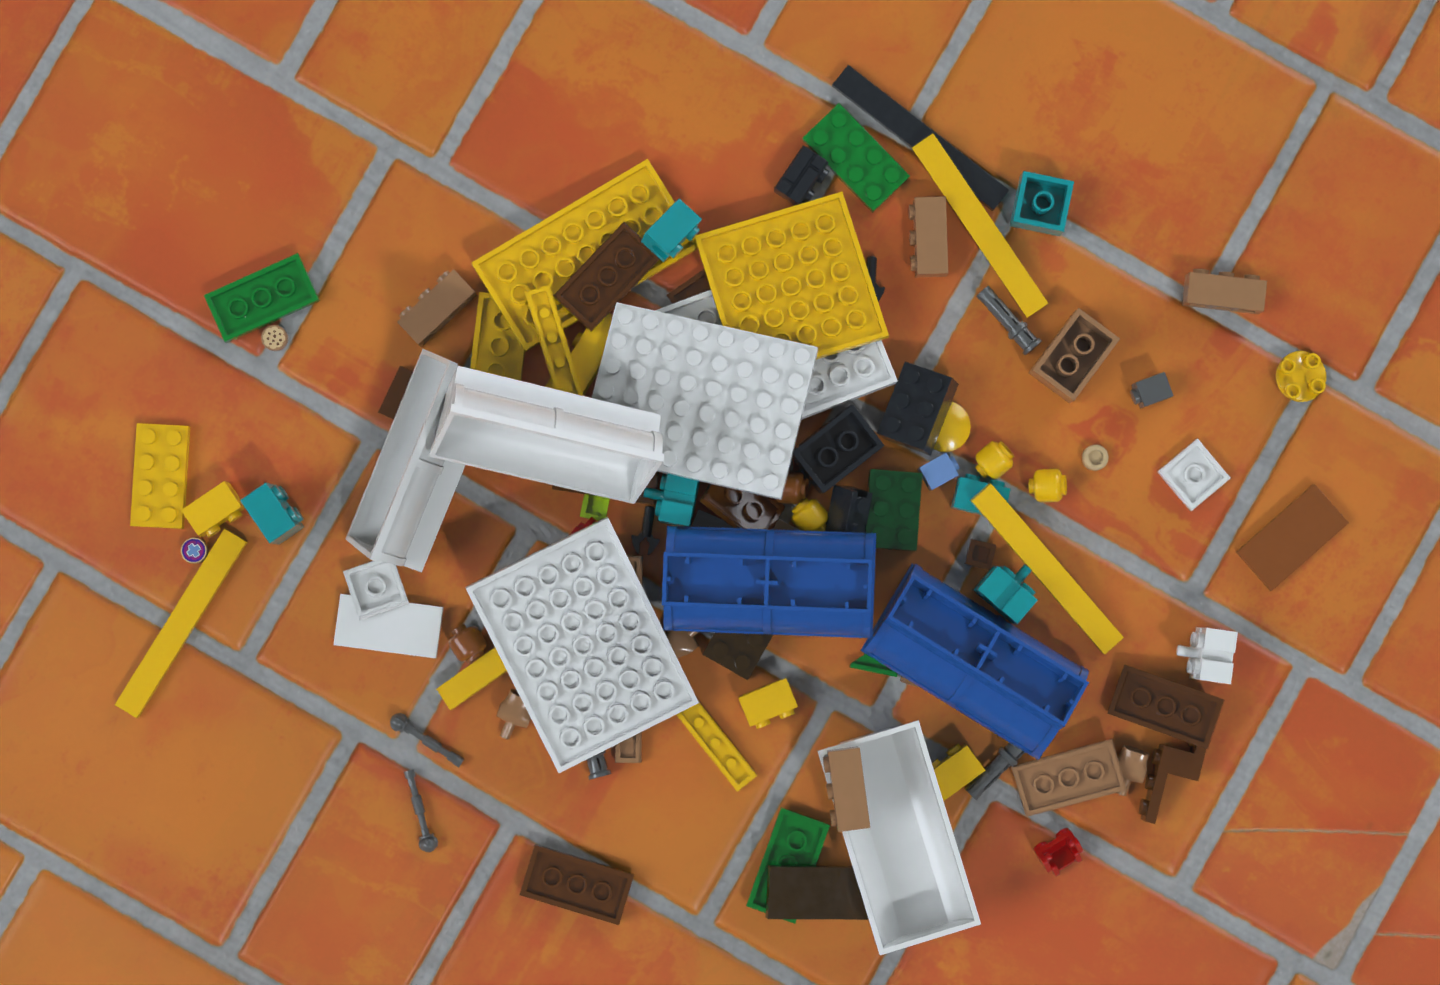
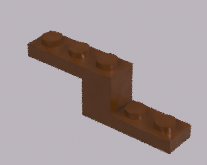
M1188 743V746L1191 747L1189 752L1159 744L1158 749H1154L1151 763L1154 764L1152 774H1148L1145 782V789H1148L1146 799H1142L1139 806L1141 820L1153 824L1156 823L1168 774L1199 781L1206 753L1205 748Z

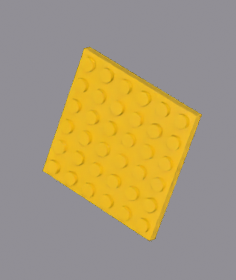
M843 192L695 236L722 326L818 347L816 360L889 338Z

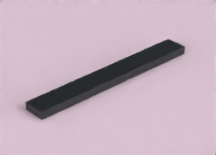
M847 65L832 84L833 88L910 148L933 133L975 196L991 211L997 207L1008 193V188L851 66Z

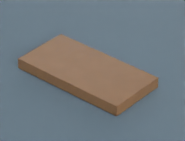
M1112 739L1011 767L1026 817L1127 790Z

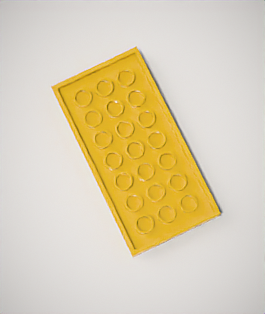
M646 159L471 262L526 352L540 344L524 292L550 284L552 294L554 295L623 222L643 238L645 232L675 202L650 161ZM695 237L691 241L686 239L681 244L683 249L674 259L669 256L664 262L659 260L637 285L696 251L698 247ZM554 298L563 329L577 322L578 320Z

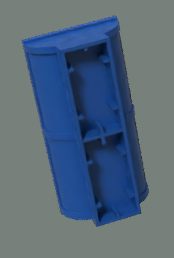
M667 526L666 551L663 556V630L873 638L876 533Z
M913 563L908 568L875 624L873 638H867L860 650L1037 760L1041 758L1043 752L1052 742L1058 731L1065 727L1089 684L1086 681L1089 674L1088 669L1065 658L1005 621L1006 619L1002 616L992 613L922 570V567Z

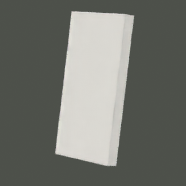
M340 594L333 645L437 658L444 607L409 603L359 620L351 595Z

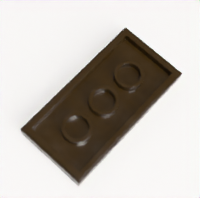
M768 865L765 916L767 919L868 920L852 866Z

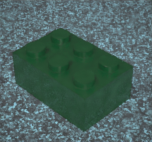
M869 470L867 491L873 493L865 533H876L877 549L917 551L923 473Z

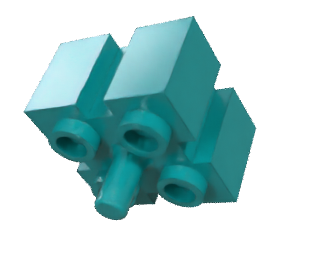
M663 474L660 484L661 490L646 487L643 497L657 500L655 515L659 516L658 521L661 523L691 527L700 481L672 474Z
M1025 564L1016 574L1006 566H992L991 570L972 589L1011 624H1018L1038 601L1033 596L1036 592L1026 583L1022 584L1032 571Z

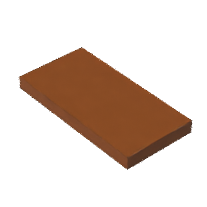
M1313 484L1236 553L1264 585L1272 591L1349 522L1319 488Z

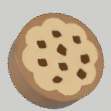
M270 325L263 330L261 341L267 349L280 351L288 343V334L282 327Z

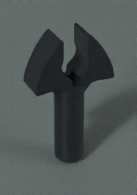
M868 256L866 266L879 302L885 287H879L876 284L877 257Z
M653 506L645 507L641 533L638 536H631L633 546L638 554L640 543L645 537H647L649 542L647 555H650L655 550L660 539H654L652 536L655 513Z

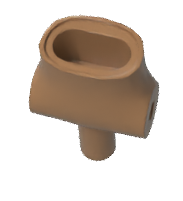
M665 632L677 659L688 655L699 647L694 638L699 632Z
M511 689L506 699L502 701L496 715L506 721L500 734L504 739H510L515 725L527 728L531 720L517 690Z
M1123 745L1118 755V760L1127 790L1117 792V794L1126 796L1131 781L1143 783L1149 757L1147 752Z

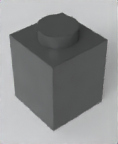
M1165 372L1132 384V390H1130L1134 404H1138L1140 409L1174 396Z

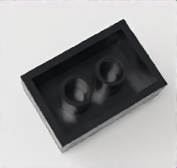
M905 362L877 434L885 440L931 456L959 384L952 377Z
M849 405L794 448L792 459L818 493L821 494L833 487L885 445L856 407Z

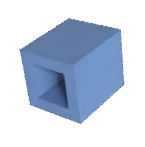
M945 453L919 467L917 470L919 473H923L922 479L928 490L931 491L959 475L957 470L960 468L953 456L949 457Z

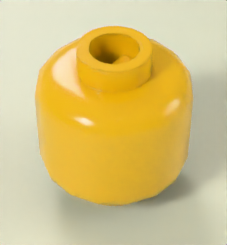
M991 441L976 454L975 458L978 465L975 468L984 478L989 476L992 479H999L1012 468V458L1014 455L1002 441L999 443Z
M1038 469L1034 473V478L1029 479V493L1034 494L1035 499L1040 503L1059 502L1063 495H1067L1066 475H1062L1059 469Z
M803 499L800 504L791 510L793 513L791 521L800 531H825L828 512L817 499Z

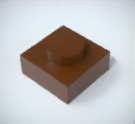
M970 539L964 564L991 570L996 545Z

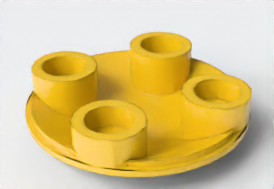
M1295 351L1286 355L1280 361L1276 370V382L1282 394L1290 400L1307 402L1316 398L1325 390L1326 370L1317 354L1307 351Z
M954 402L950 405L934 446L936 451H954L960 448L969 437L971 428L969 416L960 405Z

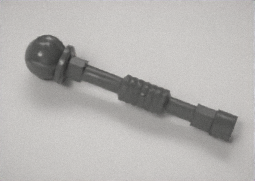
M403 713L394 714L391 717L390 726L394 731H400V733L405 731L408 734H412L421 740L422 744L447 757L446 759L458 768L464 761V758L452 751H448L442 747L441 743L429 735L425 736L413 728L414 726L409 723L410 720H407L406 715Z
M414 769L405 771L404 775L408 780L412 793L411 800L415 815H418L422 836L419 837V848L425 852H432L438 846V840L434 837V833H429L424 816L423 801L416 787Z

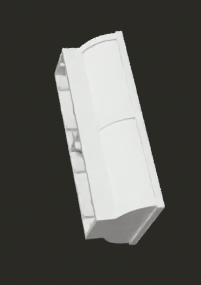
M425 349L421 351L345 540L370 560L376 562L381 560L393 565L405 566L419 572L423 571L465 467L464 464L429 456L444 407L447 387L458 363Z
M457 366L447 387L444 407L429 456L635 504L664 461V454H662L663 439L662 434L659 432L661 415Z
M919 720L894 728L889 727L817 751L824 772L823 757H828L827 750L856 746L860 748L870 828L843 831L842 834L879 955L981 925ZM824 772L827 784L831 783L830 773Z

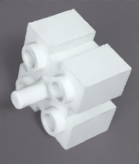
M1196 627V631L1191 634L1190 647L1178 645L1176 650L1178 656L1189 657L1186 668L1187 673H1190L1189 678L1231 684L1234 665L1232 663L1233 654L1236 650L1238 632Z

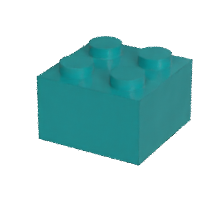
M1023 171L1019 177L1010 226L1061 236L1065 230L1074 181Z
M264 483L240 501L270 544L280 545L304 528L301 523L304 518L296 507L292 508L286 500L289 499V496L281 486L278 487L276 484Z

